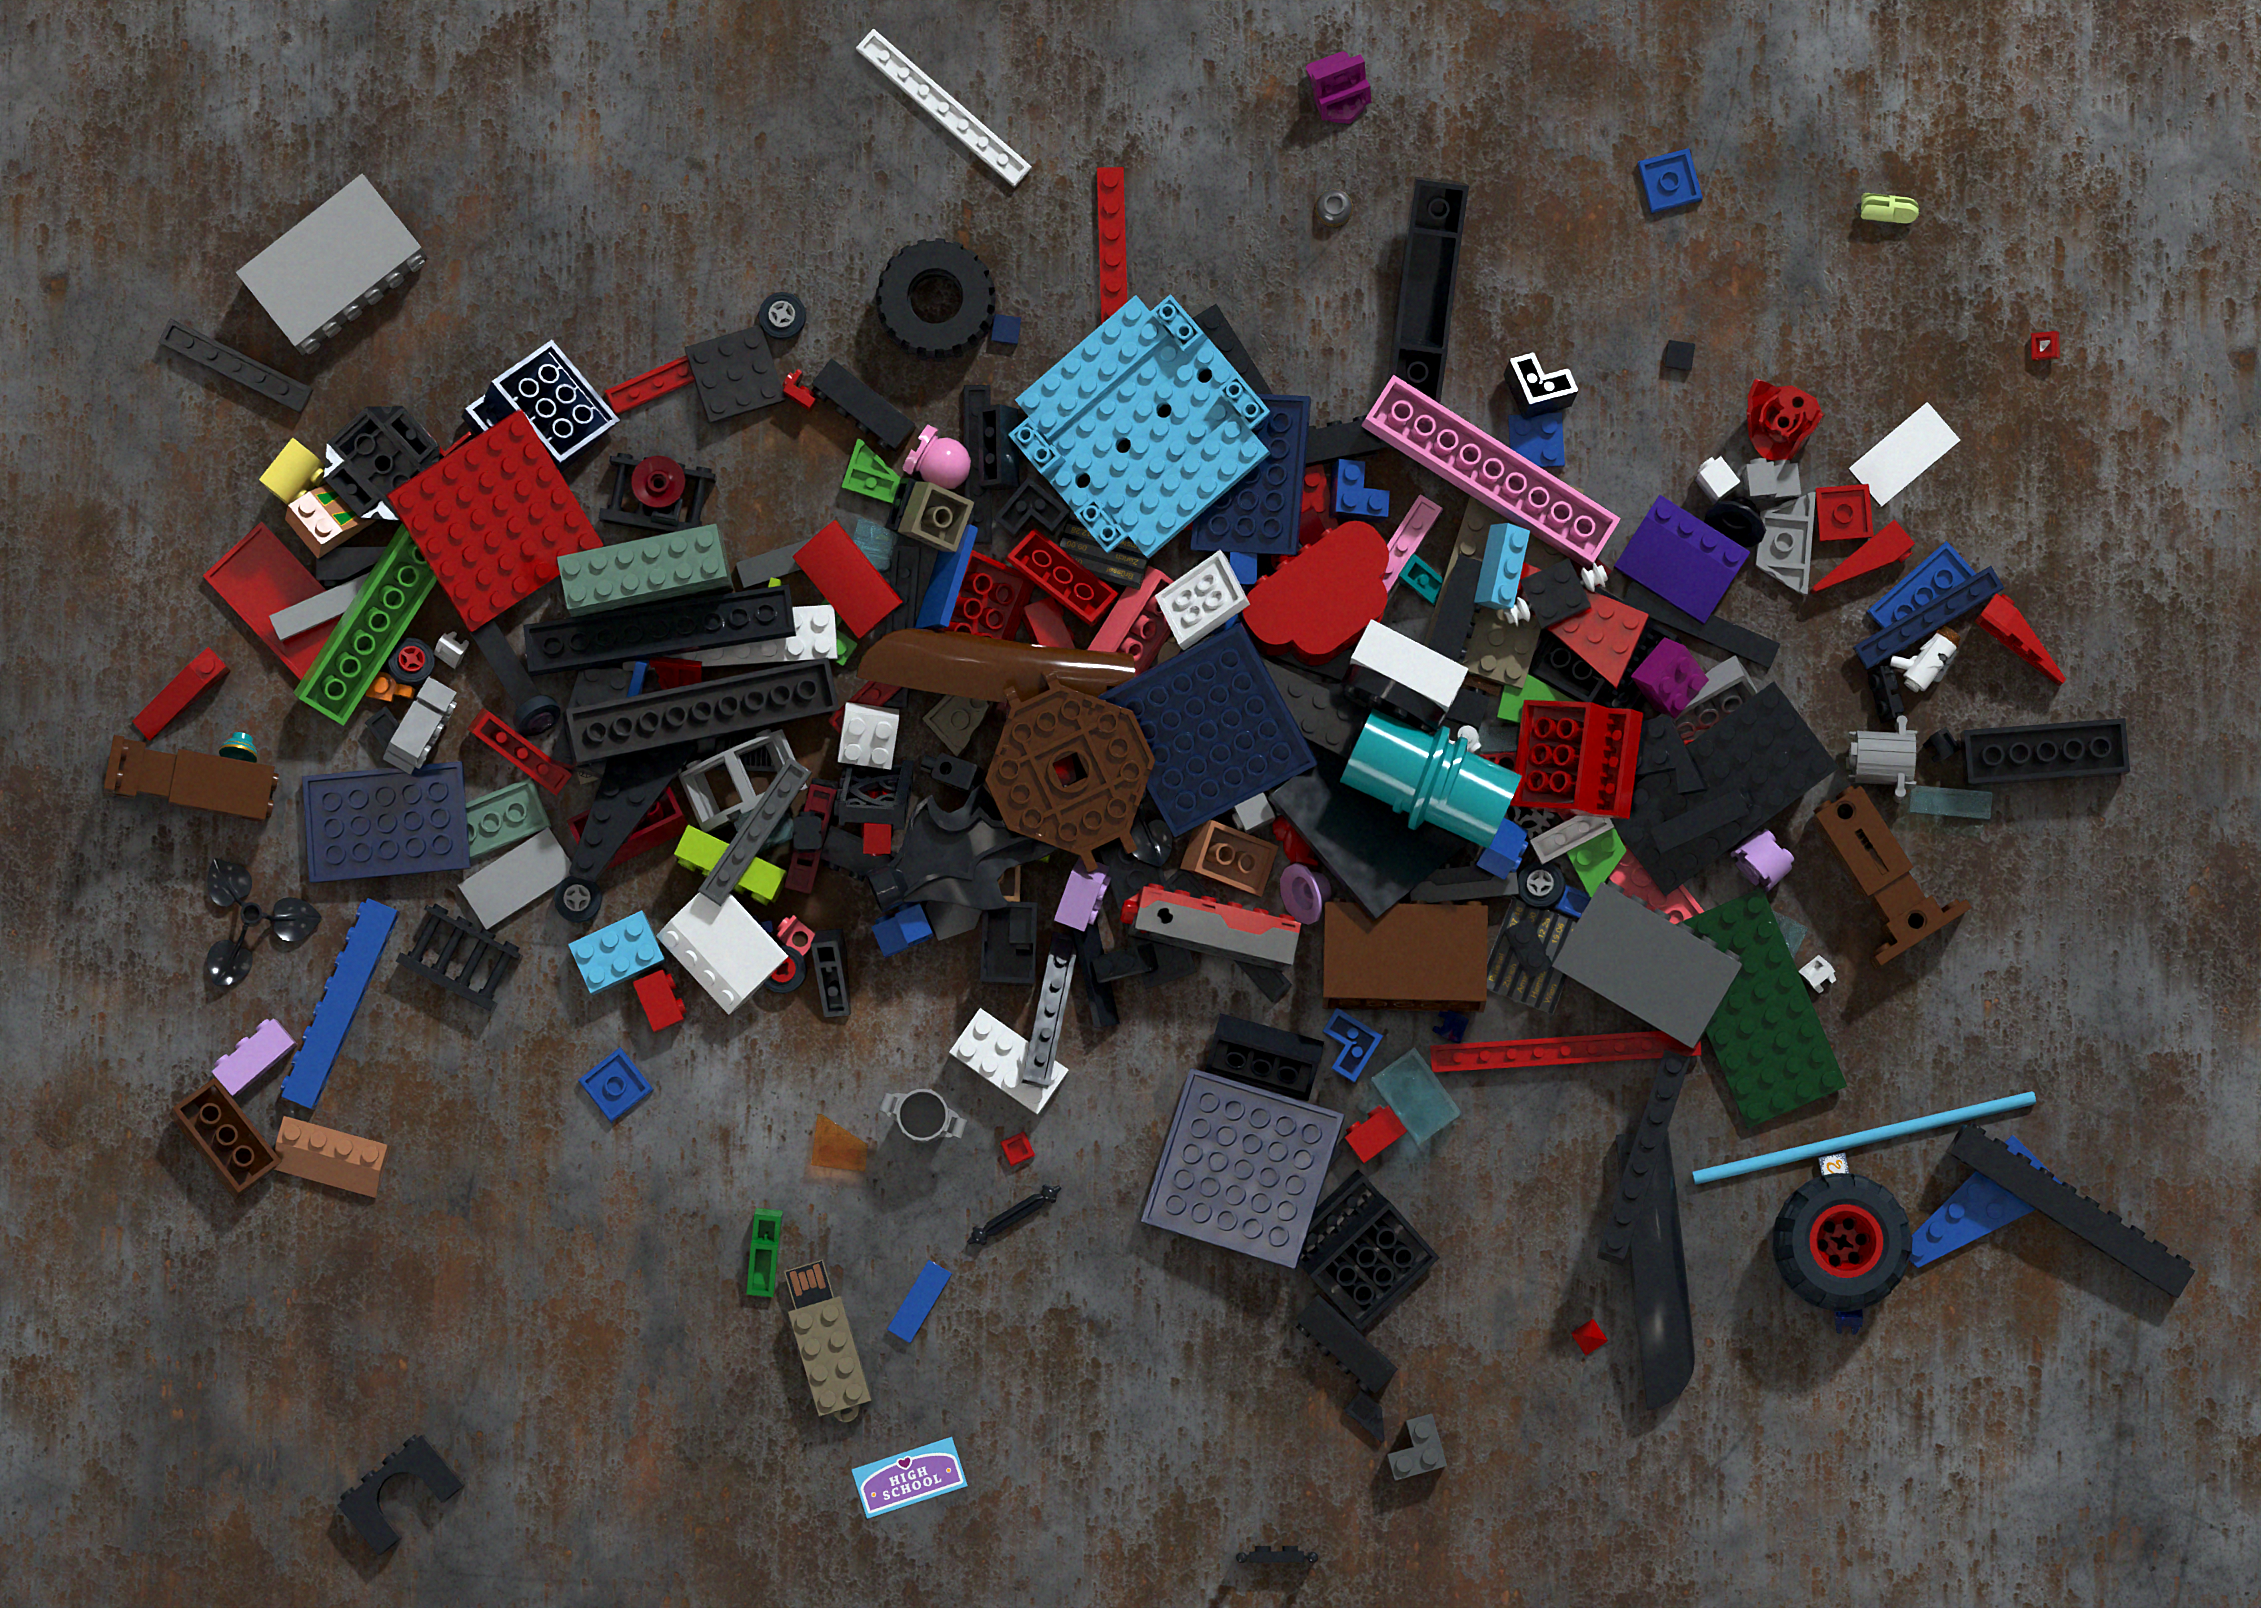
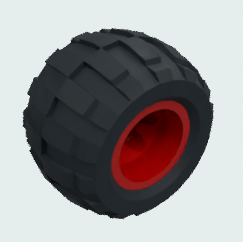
M1854 1173L1822 1175L1806 1182L1784 1202L1781 1211L1776 1217L1772 1231L1774 1261L1782 1275L1781 1278L1787 1286L1805 1302L1815 1307L1837 1312L1864 1309L1883 1300L1902 1281L1908 1269L1907 1266L1912 1253L1913 1237H1911L1908 1223L1910 1221L1904 1208L1894 1198V1194L1883 1185L1870 1180L1868 1177ZM1847 1218L1853 1221V1228L1851 1230H1846L1843 1227V1221ZM1827 1221L1834 1225L1831 1233L1824 1231V1224ZM1858 1234H1862L1866 1238V1242L1862 1246L1858 1245L1855 1241V1237ZM1843 1236V1241L1850 1247H1841L1838 1250V1244L1831 1240V1238L1838 1239ZM1818 1240L1826 1242V1250H1819ZM1851 1252L1856 1253L1859 1257L1856 1264H1852L1848 1260ZM1832 1255L1839 1258V1264L1836 1267L1832 1266L1829 1262V1258Z

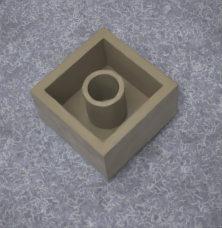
M916 482L897 532L939 551L956 552L974 502L931 482Z

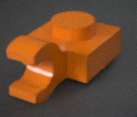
M379 671L368 687L365 696L393 703L395 695L413 699L416 689L411 686L398 684L390 674Z

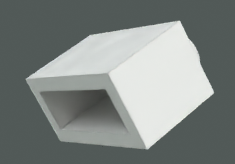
M1721 456L1716 460L1711 457L1700 466V469L1697 470L1699 474L1695 479L1713 504L1720 502L1735 491L1740 483V480Z

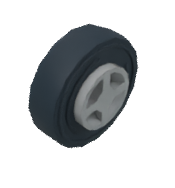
M787 292L773 293L768 296L761 304L758 313L759 322L764 332L770 337L779 340L791 339L798 335L804 328L807 318L806 310L801 300L794 294Z
M1540 861L1527 865L1520 872L1517 880L1518 892L1522 901L1529 907L1538 910L1549 909L1555 906L1562 899L1565 892V879L1560 869L1549 862L1542 865Z
M568 876L555 889V908L568 921L575 923L586 922L596 916L601 908V889L596 882Z

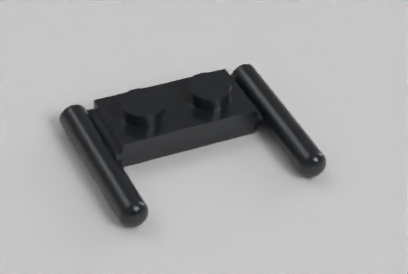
M1255 1546V1551H1249V1555H1246L1243 1551L1237 1552L1236 1560L1239 1563H1244L1249 1558L1250 1563L1304 1562V1558H1307L1309 1562L1315 1563L1318 1560V1554L1314 1551H1309L1307 1555H1304V1551H1298V1546H1282V1551H1271V1546Z

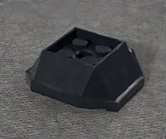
M403 406L365 407L327 442L324 480L361 519L401 522L386 494L440 460V445ZM382 459H389L391 462L389 469L386 471H379L377 468L379 461Z

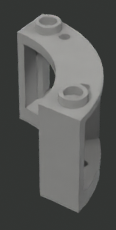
M770 729L763 730L755 735L756 738L735 746L703 762L699 759L687 764V770L679 774L680 781L702 832L708 833L721 829L748 815L747 812L753 810L764 795L762 793L756 796L739 757L740 755L766 746L777 773H779L789 757L795 760L782 729L771 732ZM725 762L742 802L720 812L704 773ZM806 783L804 784L800 792L807 789Z

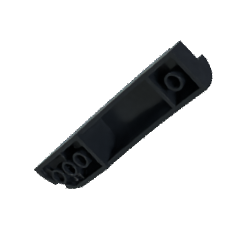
M1415 176L1398 288L1387 384L1392 376L1395 375L1440 404L1469 185L1448 179L1439 180ZM1380 439V445H1381V447H1383V448H1391V447H1393V446L1390 445L1389 443H1387V442H1385L1384 440Z

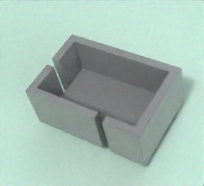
M428 676L416 697L417 701L412 703L389 742L383 759L410 775L415 767L420 769L431 747L434 746L439 738L444 725L446 726L453 714V710L457 705L453 700L457 692Z

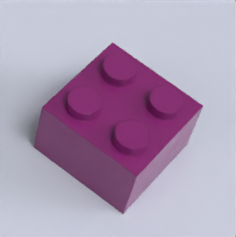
M1665 637L1631 675V678L1653 709L1674 719L1678 717L1709 681L1686 646Z

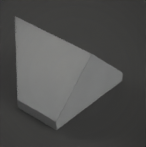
M928 901L925 907L938 941L975 929L982 910L948 902Z

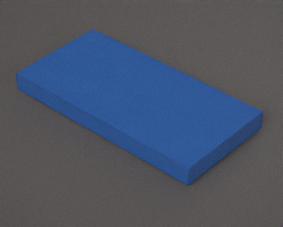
M966 525L956 552L938 551L915 629L937 630L949 626L978 532L977 527Z
M1946 541L1867 610L1866 613L1881 629H1884L1976 575V573Z

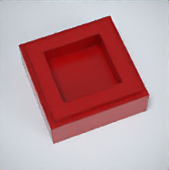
M1024 1131L1000 1142L1011 1167L1035 1156Z

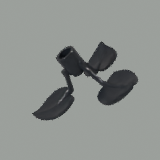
M1087 774L1083 775L1073 783L1088 777ZM1145 789L1138 806L1143 826H1137L1130 832L1137 847V850L1131 853L1140 861L1160 867L1167 861L1171 853L1172 834L1168 825L1162 820L1156 819L1147 824L1142 806L1146 800Z
M215 858L211 863L207 877L209 895L221 907H229L236 901L242 907L240 915L244 925L237 945L230 940H221L211 946L207 955V966L213 984L216 986H226L236 983L250 971L253 963L252 953L247 949L241 948L248 927L259 925L262 919L275 921L274 931L279 938L287 942H297L307 937L321 922V915L309 903L293 897L283 898L275 903V916H270L266 912L262 913V909L258 904L253 902L246 903L240 899L246 897L251 891L252 878L250 873L241 865Z

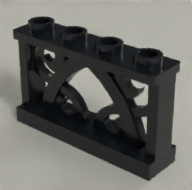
M903 760L902 765L892 764L891 770L848 764L847 767H843L840 788L837 791V800H835L834 816L839 817V826H845V822L893 824V829L904 830L913 789L914 760ZM879 788L888 794L874 799L863 793Z

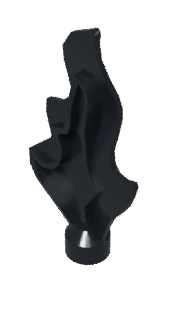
M981 784L971 792L963 808L950 814L939 809L933 794L920 801L910 816L902 847L894 860L866 872V877L881 912L890 910L903 903L920 901L948 902L984 911L1006 908L1008 902L1001 894L997 881L1007 869L1044 858L1056 851L1058 847L1008 830L994 799Z

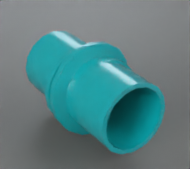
M1373 708L1340 782L1393 805V811L1398 814L1403 810L1408 812V827L1416 830L1426 820L1489 849L1522 775L1467 751L1468 739L1460 736L1454 744L1449 743L1450 729L1442 725L1434 735H1431Z

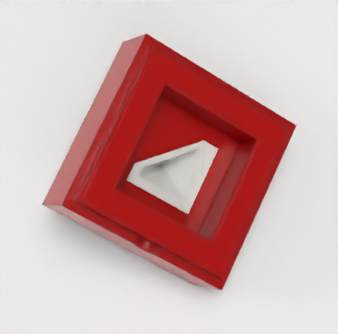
M2058 331L2031 333V360L2060 359Z

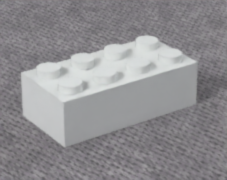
M981 1008L949 1052L956 1059L1038 1116L1069 1073L1067 1068L1054 1061L1048 1089L1021 1083L1030 1042Z

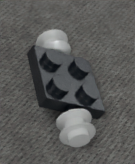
M1565 559L1521 579L1520 584L1528 601L1525 602L1517 597V604H1514L1512 609H1503L1509 624L1515 623L1516 627H1518V620L1524 618L1529 622L1530 612L1533 611L1541 629L1544 630L1591 609V604L1583 588L1586 587L1589 591L1594 592L1595 586L1598 584L1605 587L1604 582L1608 580L1603 566L1597 567L1594 562L1593 569L1587 571L1585 568H1582L1581 577L1578 578L1570 559Z

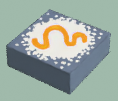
M1845 1153L1818 1158L1821 1176L1832 1173H1849Z

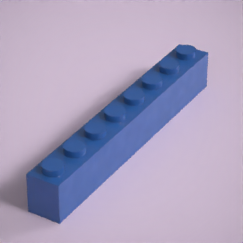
M367 898L366 903L361 902L356 913V917L359 918L355 928L350 927L345 938V942H348L344 952L340 951L336 958L334 966L337 967V970L333 977L329 976L323 991L327 993L323 1002L318 1001L314 1009L313 1016L316 1018L312 1027L307 1026L303 1034L302 1041L305 1042L301 1052L297 1050L293 1057L291 1065L294 1066L291 1075H286L282 1082L280 1090L284 1092L281 1097L312 1110L316 1109L400 915L398 910Z

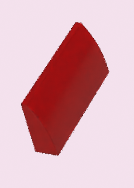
M836 520L822 529L792 556L859 639L869 635L903 603Z

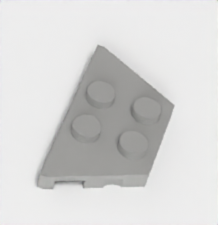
M1816 492L1808 493L1805 496L1787 501L1777 507H1772L1759 513V517L1766 528V533L1762 542L1757 544L1755 567L1801 595L1806 596L1808 594Z

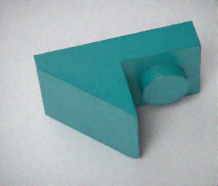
M1412 554L1398 575V581L1401 586L1412 589L1427 603L1436 604L1444 579L1418 556Z

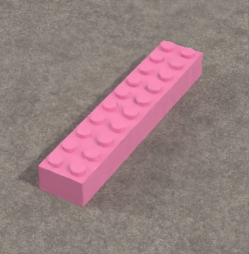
M1395 375L1392 376L1361 425L1521 528L1530 530L1532 535L1586 569H1589L1621 519Z

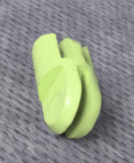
M1863 193L1861 196L1862 219L1911 223L1919 215L1918 203L1908 197Z

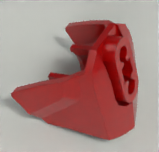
M1756 378L1747 397L1748 435L1755 450L1762 458H1766L1768 461H1791L1803 447L1809 436L1820 426L1825 416L1815 397L1792 385L1776 387ZM1796 401L1803 402V406L1800 408H1795L1793 405ZM1789 422L1787 427H1780L1783 423Z

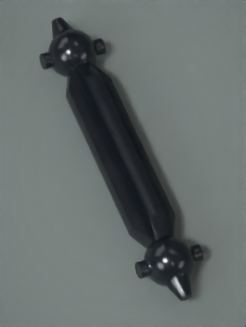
M1046 1184L1043 1185L1041 1194L1031 1195L988 1221L984 1228L973 1227L972 1235L967 1241L968 1244L986 1245L988 1236L999 1234L1037 1211L1044 1205L1045 1201L1052 1204L1055 1203L1057 1194L1062 1188L1060 1185L1054 1187L1047 1186Z

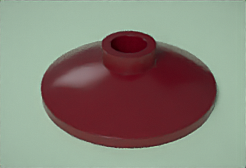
M651 456L641 461L635 468L631 480L632 489L637 499L644 505L652 508H664L672 505L681 497L685 488L684 472L680 465L669 457ZM662 481L664 485L662 488H655L654 483Z

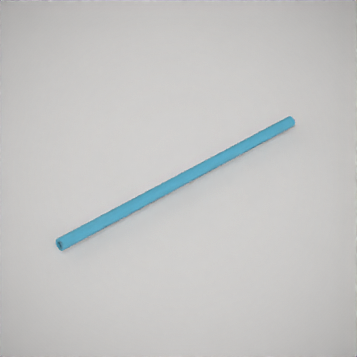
M2033 1091L1693 1171L1692 1177L1695 1185L2035 1105L2036 1098Z

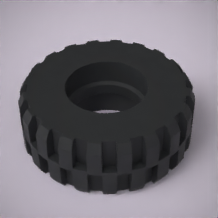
M936 238L935 241L919 240L916 245L911 247L907 245L900 249L901 253L896 257L892 256L887 262L888 266L884 271L882 270L879 276L878 288H876V308L879 320L891 342L898 345L904 353L915 355L918 359L924 361L936 359V362L946 361L945 358L950 357L956 359L963 356L965 351L973 350L978 346L980 339L985 337L990 330L989 326L994 320L996 306L994 282L985 263H982L974 251L964 248L963 244L956 241L953 243L946 242L943 238ZM930 277H944L951 280L958 287L961 294V305L957 314L943 323L933 324L922 321L914 313L911 306V295L918 283Z

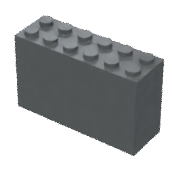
M1609 880L1607 885L1601 882L1552 966L1687 1046L1696 1049L1743 969L1744 965L1740 963L1742 957L1728 949L1725 953L1716 949L1718 943L1704 935L1700 940L1693 935L1695 930L1682 922H1679L1676 926L1669 921L1671 916L1656 908L1652 912L1646 908L1648 903L1633 894L1631 898L1623 895L1625 889Z

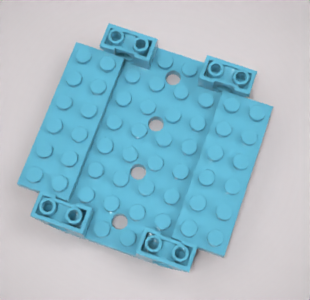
M1171 294L1151 311L1135 295L1015 399L1029 417L1008 434L1036 469L1050 482L1070 506L1077 518L1107 553L1129 536L1149 559L1271 454L1252 431L1271 412ZM1203 370H1211V380L1206 383L1200 382L1199 374ZM1163 405H1170L1172 409L1171 414L1166 418L1159 417V408ZM1122 440H1130L1131 447L1126 453L1118 451V444ZM1085 474L1089 475V485L1085 488H1079L1077 485L1078 478Z

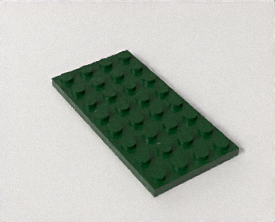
M1761 887L1681 921L1694 929L1693 935L1700 940L1704 935L1718 943L1716 949L1725 953L1728 949L1742 957L1740 963L1744 967L1711 1021L1706 1033L1747 1128L1847 1087L1763 888Z

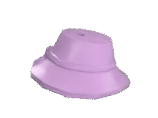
M1298 863L1284 869L1280 878V890L1286 910L1297 921L1307 925L1318 921L1322 906L1331 897V886L1324 874L1310 872L1306 866Z

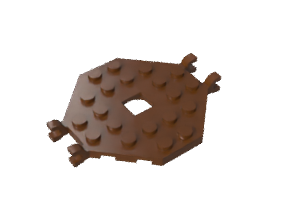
M1052 667L1041 672L1050 689L1021 703L1013 686L1002 691L1010 706V711L985 777V782L1008 830L1080 855L1088 873L1098 868L1091 850L1119 837L1126 854L1137 850L1130 834V829L1155 758L1132 710L1060 685ZM1076 752L1088 777L1063 788L1052 764Z

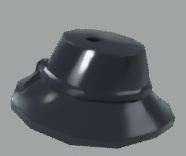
M1733 497L1725 502H1717L1706 511L1704 523L1740 546L1748 548L1762 542L1766 528L1762 519L1758 516L1756 505L1751 500L1744 497Z

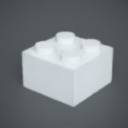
M846 702L838 750V762L891 770L899 722V709Z

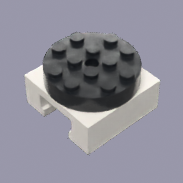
M1371 619L1351 657L1350 665L1340 685L1343 687V694L1356 700L1358 698L1365 702V708L1371 711L1374 708L1430 734L1436 733L1443 719H1445L1465 679L1468 668Z

